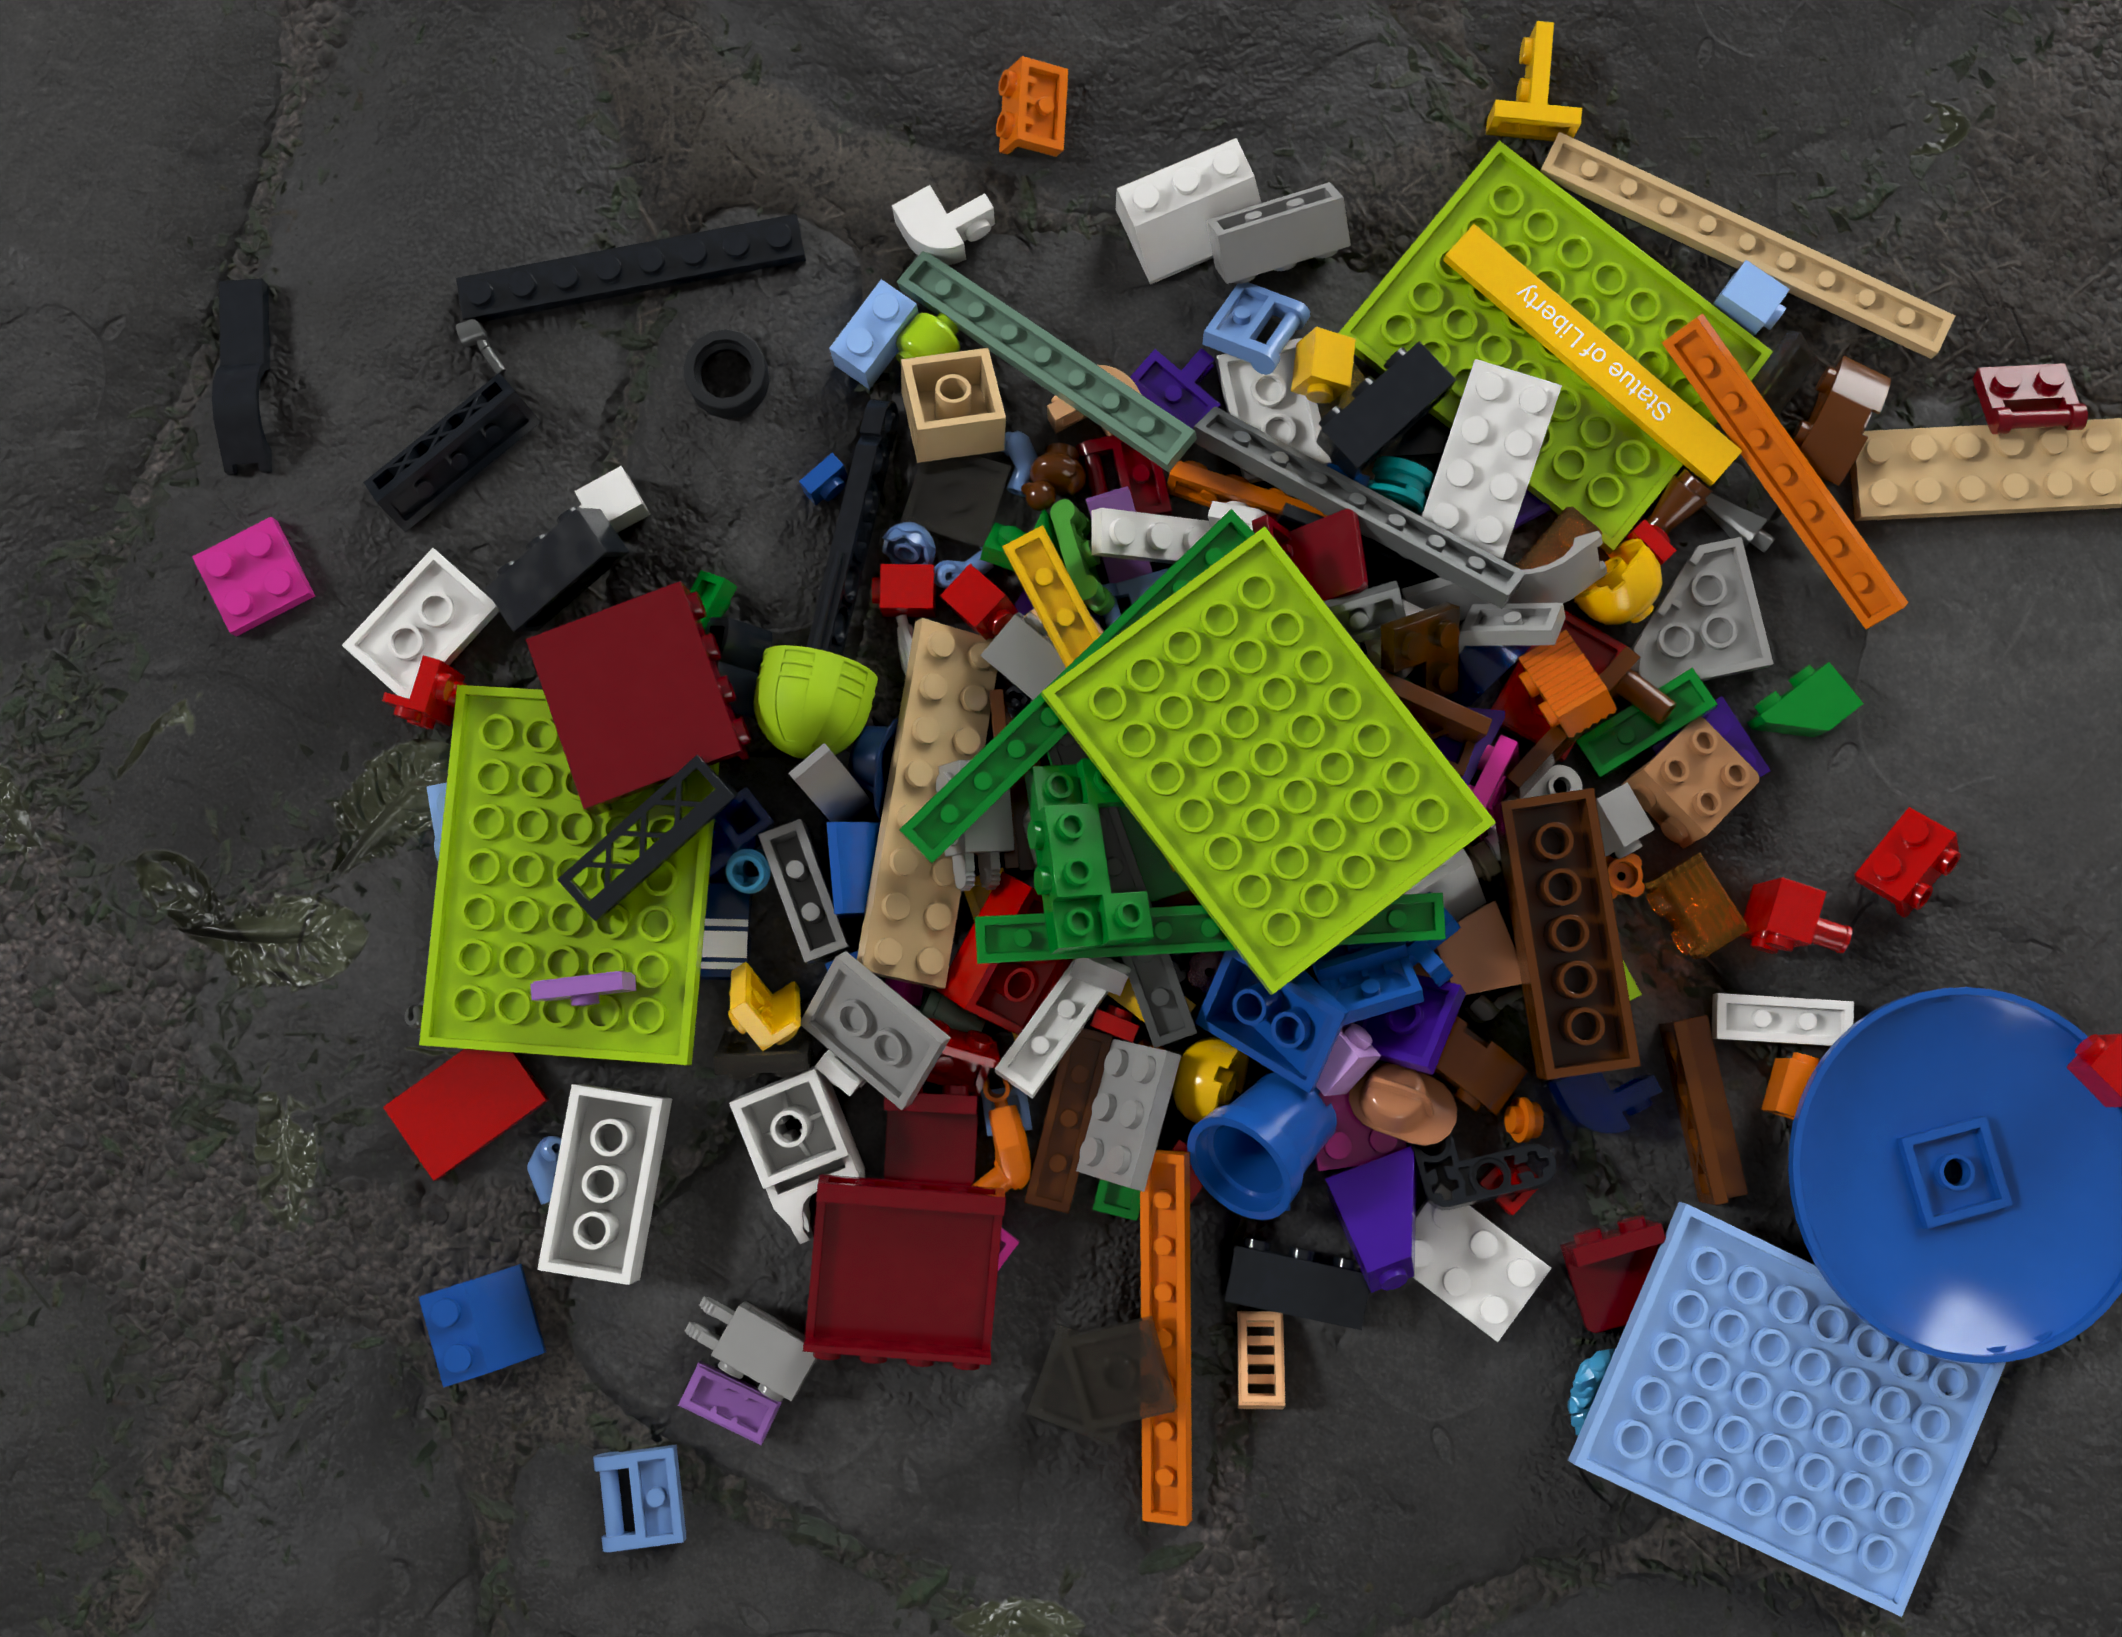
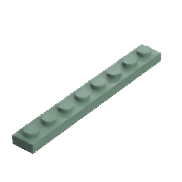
M922 251L896 281L902 292L936 315L939 313L946 315L955 323L958 330L983 347L988 348L989 351L1167 472L1173 469L1196 441L1195 430L932 254Z

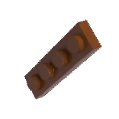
M1083 1028L1061 1058L1024 1203L1069 1214L1079 1174L1076 1170L1080 1159V1148L1085 1141L1092 1116V1105L1098 1094L1104 1072L1105 1058L1109 1052L1113 1035Z

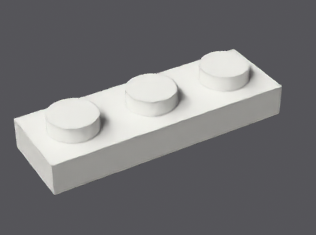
M1099 508L1092 510V555L1175 564L1211 529L1209 521Z
M1075 960L1072 961L995 1068L997 1075L1032 1099L1109 993V991L1070 976Z
M1715 993L1712 1000V1038L1832 1046L1853 1025L1854 1002Z

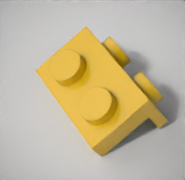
M747 962L731 971L730 1010L728 1015L734 1027L741 1034L747 1032L762 1051L775 1043L782 1045L792 1039L801 1026L800 988L795 981L772 994Z

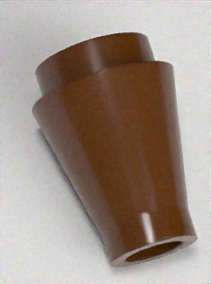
M1684 469L1679 476L1673 475L1652 513L1646 518V521L1650 525L1660 527L1668 534L1673 528L1708 503L1705 499L1711 494L1712 490L1694 474Z

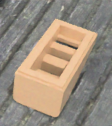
M1237 1311L1238 1409L1285 1408L1283 1313L1273 1311ZM1247 1327H1274V1336H1247ZM1247 1346L1274 1347V1355L1247 1354ZM1248 1366H1274V1374H1248ZM1248 1385H1274V1394L1248 1393Z

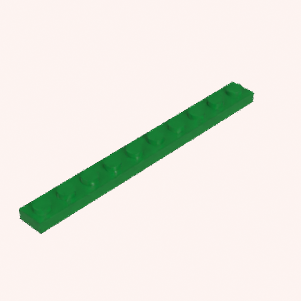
M1230 509L1048 686L1255 533ZM1041 693L899 829L931 864L1068 732L1067 728L1041 696Z
M1443 893L1403 894L1338 945L1446 939ZM1202 905L1149 908L1154 937L1149 941L1110 945L1077 953L1050 955L1044 913L975 917L977 964L1232 951L1236 949Z

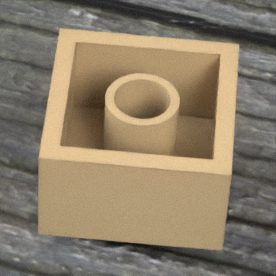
M988 348L901 359V391L917 463L1004 451L1006 416Z

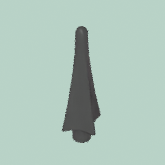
M1713 493L1705 499L1708 503L1702 509L1731 539L1742 537L1744 548L1751 543L1765 553L1776 539L1762 529L1768 519L1743 509Z

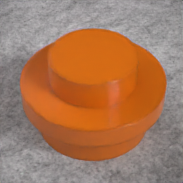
M1516 1097L1512 1101L1511 1106H1508L1505 1111V1128L1508 1133H1511L1514 1141L1517 1143H1527L1531 1138H1538L1543 1130L1544 1118L1541 1106L1537 1102H1531L1526 1097Z

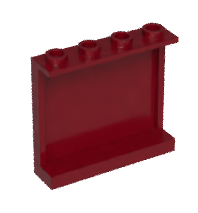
M681 581L526 639L583 809L595 816L613 810L611 805L613 802L666 783L696 755H700L709 766L735 756H739L742 760L749 758L745 746L751 743L748 728L742 717L736 719L730 704L737 700L733 686L727 675L720 676L715 662L722 658L718 644L712 633L705 634L700 620L707 617L703 602L697 591L691 593Z
M820 1174L817 1184V1207L803 1352H813V1357L821 1360H837L841 1358V1354L860 1356L859 1359L861 1361L873 1364L885 1363L887 1358L906 1359L907 1364L916 1367L933 1366L934 1361L953 1362L952 1366L961 1370H977L980 1368V1364L991 1365V1340L1002 1217L1004 1216L1006 1201L1004 1188Z

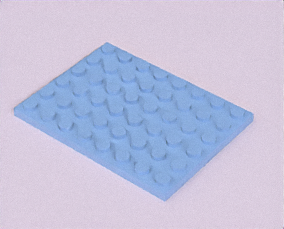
M1679 1202L1665 1233L1666 1240L1664 1243H1661L1568 1461L1902 1617L2006 1362L1986 1364L1957 1362L1930 1356L1905 1347L1878 1332L1847 1307L1831 1289L1815 1265L1695 1207Z

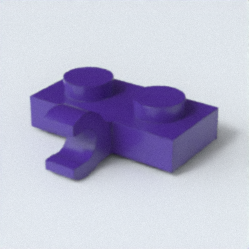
M1202 348L1192 357L1182 371L1154 349L1130 376L1142 396L1192 429L1213 407L1221 408L1219 402L1197 385L1213 369L1214 365L1212 363L1215 361Z

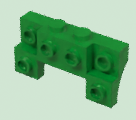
M1083 758L1077 764L1032 766L1024 775L1031 822L1028 824L1027 837L1030 848L1032 850L1035 849L1038 867L1034 871V886L1036 893L1042 895L1050 955L1077 953L1104 946L1143 942L1152 939L1154 934L1147 891L1111 894L1099 809L1126 805L1090 758Z

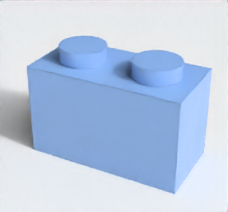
M881 279L829 349L834 365L870 390L897 354L896 339L898 335L919 314L917 303Z

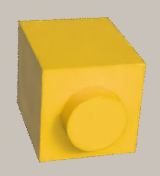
M1315 327L1296 344L1291 392L1304 395L1309 401L1314 403H1331L1351 387L1356 339Z

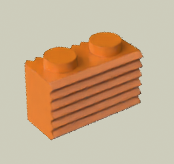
M1566 629L1559 633L1555 645H1538L1518 657L1525 670L1518 677L1531 698L1540 694L1544 700L1538 707L1552 729L1560 725L1568 737H1574L1576 733H1582L1584 728H1590L1592 723H1598L1601 718L1606 719L1608 714H1614L1617 710L1607 687Z

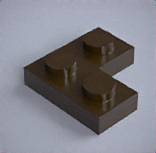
M1445 602L1381 625V669L1396 673L1413 666V684L1442 697L1457 692L1460 606Z

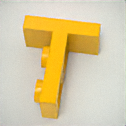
M1537 21L1530 37L1523 38L1519 63L1526 65L1525 78H1520L1516 101L1495 100L1487 118L1486 135L1555 141L1558 133L1561 132L1574 138L1581 125L1582 108L1548 105L1554 22Z

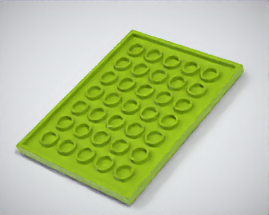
M1499 140L1339 331V334L1355 338L1354 354L1380 375L1387 370L1384 364L1397 350L1404 347L1409 351L1420 341L1456 379L1449 394L1429 411L1432 416L1450 430L1475 359L1562 385L1527 490L1543 503L1548 504L1553 511L1584 535L1599 531L1603 542L1599 547L1610 555L1683 464L1446 264L1443 259L1448 251L1475 224L1713 426L1717 424V420L1670 356L1662 342L1703 313L1750 380L1755 377L1774 352Z
M1265 526L1041 692L1044 700L1270 995L1276 993L1496 823Z
M457 685L419 1045L692 1065L714 819L608 914L594 921L557 879L665 783L611 803L613 810L597 816L584 810L543 690ZM719 763L711 765V769L718 775ZM699 770L695 771L683 781L682 801L701 802L715 788ZM676 788L664 800H676ZM656 805L648 814V832L666 833L674 826L675 806ZM682 806V818L694 807ZM641 819L628 831H641ZM621 836L615 841L613 863L632 864L639 857L640 837ZM647 837V849L660 838ZM606 850L593 862H606ZM586 867L573 879L590 899L604 889L605 868ZM612 869V881L625 869ZM615 971L632 972L636 978L637 991L599 995L600 1003L594 1005L571 1006V999L535 1001L531 997L530 984H533V981Z

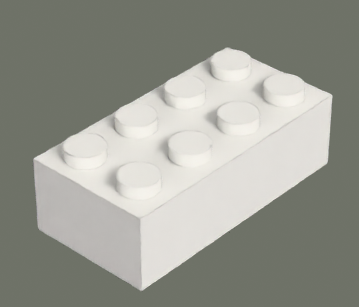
M1475 359L1422 517L1490 554L1503 559L1562 385Z
M586 1084L571 1085L537 1270L626 1285L640 1280L672 1098Z

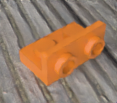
M1021 56L1011 67L1004 70L998 87L999 95L1002 96V111L996 124V135L1000 137V153L1008 155L1015 148L1020 147L1057 157L1064 151L1068 85L1067 68Z

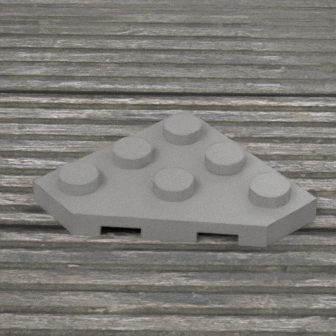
M1742 537L1696 547L1632 646L1631 650L1641 656L1638 674L1657 689L1692 667L1701 681L1768 668L1774 664Z

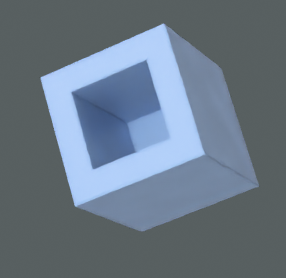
M1745 260L1712 305L1751 335L1755 336L1763 326L1771 330L1782 316L1786 307L1780 303L1790 289Z

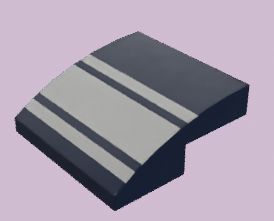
M708 883L700 979L731 980L732 970L744 962L749 964L752 939L749 930L753 893L739 892L730 883Z

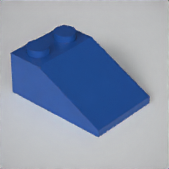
M1237 950L1225 951L1195 1024L1306 1092L1311 1093L1315 1089L1349 1011L1305 970L1276 993L1270 995Z

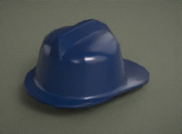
M898 718L893 720L888 727L864 726L854 742L849 757L848 766L850 774L861 788L874 794V805L880 821Z

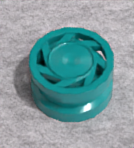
M1393 456L1378 457L1372 470L1375 475L1374 480H1369L1367 488L1416 514L1422 513L1427 502L1424 494L1431 489L1435 478L1433 473L1427 468L1403 458Z

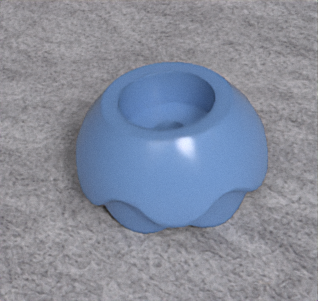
M903 522L896 524L888 529L882 537L884 539L882 552L890 558L892 564H932L936 553L934 540L928 530L917 523Z

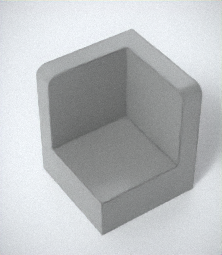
M1121 956L1078 958L1074 961L1070 976L1121 996L1131 969L1124 965Z

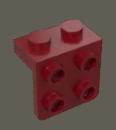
M1349 508L1341 510L1292 531L1287 530L1269 515L1252 520L1253 532L1256 533L1265 526L1323 601L1357 594L1366 589L1368 579L1358 515Z
M923 1084L913 1103L904 1110L899 1109L889 1099L884 1097V1110H887L885 1179L967 1186L973 1184L976 1169L979 1095H969V1086L942 1085L941 1094L923 1093Z
M1644 1215L1634 1216L1618 1221V1228L1603 1233H1601L1600 1228L1581 1231L1573 1235L1574 1241L1560 1245L1584 1326L1588 1331L1599 1333L1627 1324L1658 1252L1657 1245L1664 1243L1666 1240L1662 1223L1645 1220Z

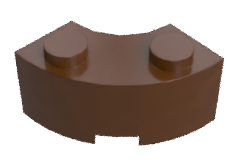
M1844 355L1835 369L1828 366L1823 372L1815 388L1819 392L1815 407L1808 421L1802 420L1791 436L1817 475L1838 486L1849 472L1866 443L1868 436L1863 433L1871 413L1879 414L1881 412L1891 383V378Z
M1457 1016L1434 1073L1457 1089L1453 1096L1475 1112L1482 1106L1497 1115L1528 1071L1493 1041H1490L1488 1044L1466 1027L1468 1023Z

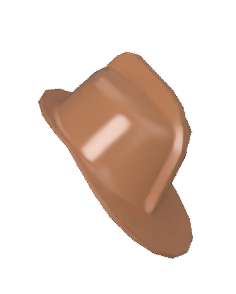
M1376 1063L1349 1091V1103L1352 1112L1363 1125L1411 1144L1427 1146L1439 1143L1450 1135L1456 1124L1457 1107L1451 1092L1443 1083L1435 1078L1410 1068L1391 1063Z

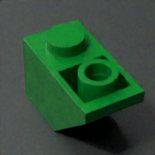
M1830 662L1816 669L1811 664H1808L1788 679L1793 687L1780 696L1777 691H1774L1757 703L1754 708L1758 714L1750 719L1747 724L1752 730L1814 738L1830 731L1864 703Z

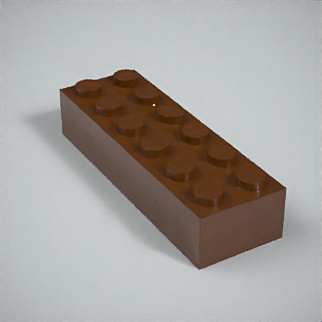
M1594 788L1499 802L1493 806V813L1537 1078L1550 1080L1640 1067Z

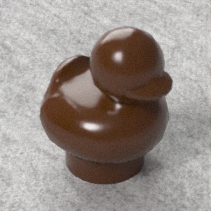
M1065 443L1048 445L1045 453L1035 459L1031 465L1030 479L1032 482L1023 484L1021 491L1026 495L1028 505L1037 511L1051 508L1056 500V495H1077L1084 487L1086 481L1085 470L1079 462V452L1074 447Z

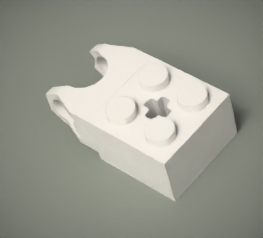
M815 1066L741 1095L729 1103L763 1189H766L773 1209L791 1227L800 1244L810 1241V1238L813 1237L809 1203L812 1194L817 1192L820 1174L865 1178V1167L833 1086L827 1077L816 1069ZM790 1115L800 1120L802 1124L800 1129L801 1135L798 1134L796 1129L788 1130L786 1128L785 1122L791 1119Z

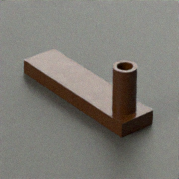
M1626 646L1599 677L1607 687L1613 700L1620 694L1656 723L1661 724L1672 713L1677 703L1638 674L1641 656ZM1560 725L1553 729L1550 728L1506 776V790L1515 798L1522 799L1587 728H1584L1582 733H1576L1574 737H1568Z

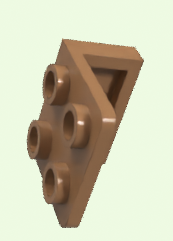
M1700 717L1685 726L1651 761L1632 773L1621 785L1628 782L1643 810H1646L1661 826L1663 834L1684 849L1707 836L1758 784L1759 774L1704 718Z

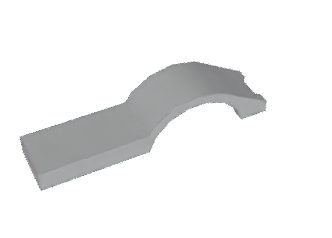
M1599 531L1575 537L1570 550L1556 561L1534 569L1522 570L1526 572L1523 581L1507 604L1565 603L1605 576L1607 568L1604 561L1599 562L1597 547L1603 544ZM1441 577L1401 589L1405 601L1424 610L1445 602L1460 606V621L1466 619L1472 604H1492L1481 600L1477 595Z
M1509 603L1503 609L1494 604H1472L1465 621L1459 626V654L1464 646L1555 645L1566 618L1563 603Z

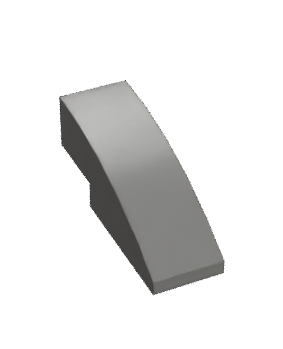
M825 743L789 772V775L830 822H851L873 803Z

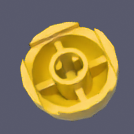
M1636 538L1620 543L1610 555L1606 552L1610 559L1604 562L1607 574L1573 598L1578 607L1595 621L1605 625L1624 624L1628 621L1638 623L1650 615L1654 609L1652 604L1657 599L1662 587L1661 567L1651 549L1641 539Z
M1218 1037L1203 1038L1189 1046L1180 1059L1172 1088V1095L1177 1109L1185 1118L1197 1124L1214 1109L1228 1105L1232 1100L1235 1090L1241 1094L1248 1069L1249 1056Z

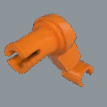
M987 1078L983 1086V1093L995 1105V1109L988 1111L996 1160L994 1161L995 1167L972 1186L1004 1188L1005 1193L1011 1188L1022 1190L1031 1178V1158L1026 1133L1017 1105H1008L1007 1097L1011 1092L1012 1084L1003 1079L1006 1091L1002 1094H996L991 1090L990 1081Z

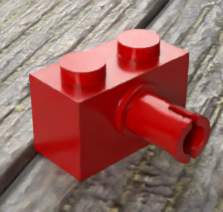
M1780 877L1753 885L1738 936L1752 940L1750 944L1752 948L1771 954H1777L1778 950L1792 952L1794 947L1810 945L1811 943L1841 954L1846 951L1850 943L1852 927L1819 917L1826 891Z

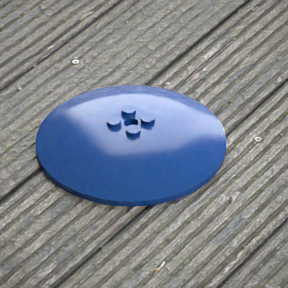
M1959 987L1914 993L1894 1000L1870 1012L1854 1023L1833 1043L1809 1077L1798 1103L1789 1143L1788 1173L1790 1195L1798 1227L1816 1267L1844 1304L1865 1323L1905 1347L1930 1356L1967 1363H2002L2030 1358L2050 1351L2075 1338L2094 1324L2122 1293V1107H2105L2066 1068L2077 1056L2075 1053L2077 1046L2088 1036L2056 1012L2023 997L1992 989ZM1951 1159L1956 1160L1962 1169L1961 1179L1954 1185L1950 1184L1944 1175L1945 1165Z

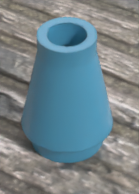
M763 849L739 850L727 862V879L732 887L739 892L747 894L759 892L767 885L770 879L771 869ZM751 862L754 863V866H756V867L758 868V870H755V869L752 867Z

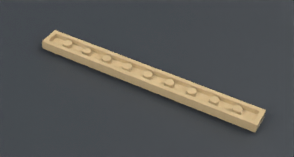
M1561 132L1558 133L1540 170L1542 174L1558 186L1734 268L1739 269L1747 260L1789 288L1788 293L1930 359L1939 353L1955 318V315Z

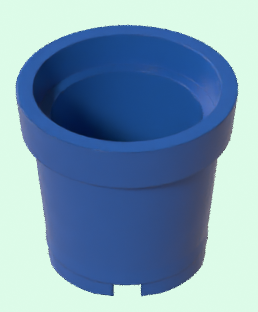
M1275 1072L1266 1073L1231 1104L1214 1109L1195 1124L1189 1133L1187 1141V1151L1190 1152L1191 1166L1204 1188L1218 1202L1231 1211L1256 1220L1276 1218L1288 1208L1302 1186L1303 1174L1335 1133L1337 1118L1332 1104L1330 1103L1326 1107L1318 1095L1320 1090L1316 1086L1313 1092L1308 1093Z

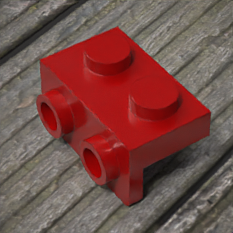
M423 655L410 699L384 692L382 701L395 708L394 716L406 719L407 723L430 730L434 729L435 723L450 727L454 716L457 685H466L464 683L466 676L442 660Z
M1908 807L1854 874L1856 882L1895 904L1897 914L1906 918L1914 908L1919 910L1927 903L1933 892L1932 885L1940 875L1947 876L1957 865L1961 855L1957 833Z
M928 1018L950 1036L951 1039L926 1081L938 1085L969 1086L970 1094L980 1096L990 1069L996 1068L1001 1060L997 1042L983 1032L970 1030L968 1033L950 1028L943 1021Z

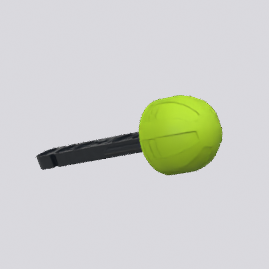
M872 399L865 408L860 428L861 437L856 444L807 647L791 645L772 646L765 649L763 653V661L756 680L754 695L755 716L759 727L767 739L781 751L797 758L806 759L823 743L827 745L834 755L842 752L860 735L872 708L878 677L866 666L844 657L843 652L889 466L890 451L893 450L898 429L899 414L894 401Z

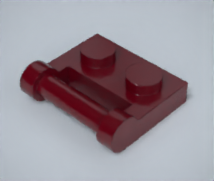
M2065 363L1981 367L1977 369L1972 379L1992 434H2007L2011 429L2064 426L2067 431L2083 430L2086 427L2088 420L2087 407L2085 404L2079 403Z
M1114 435L1084 441L1076 446V450L1079 452V460L1084 461L1091 497L1108 492L1101 456L1113 453L1120 488L1129 487L1136 512L1165 516L1171 515L1172 508L1163 469Z

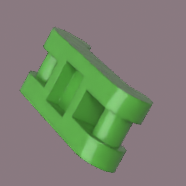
M1059 500L1052 506L1050 515L1067 572L1084 604L1095 614L1105 615L1114 607L1115 598L1107 588L1102 586L1096 565L1100 564V557L1092 555V541L1087 539L1092 528L1091 521L1070 500Z

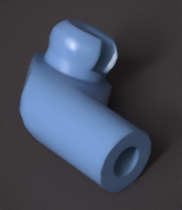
M1020 431L1006 432L1004 451L1001 452L1010 456L1015 465L1007 490L1017 496L1026 497L1022 493L1021 487L1025 483L1032 482L1030 479V468L1038 456L1026 434Z
M982 550L965 562L943 560L935 566L934 582L938 587L946 589L969 564H972L983 575L993 569L994 565L980 560Z
M548 1136L542 1139L536 1146L527 1165L528 1173L541 1205L550 1202L562 1139L557 1136Z

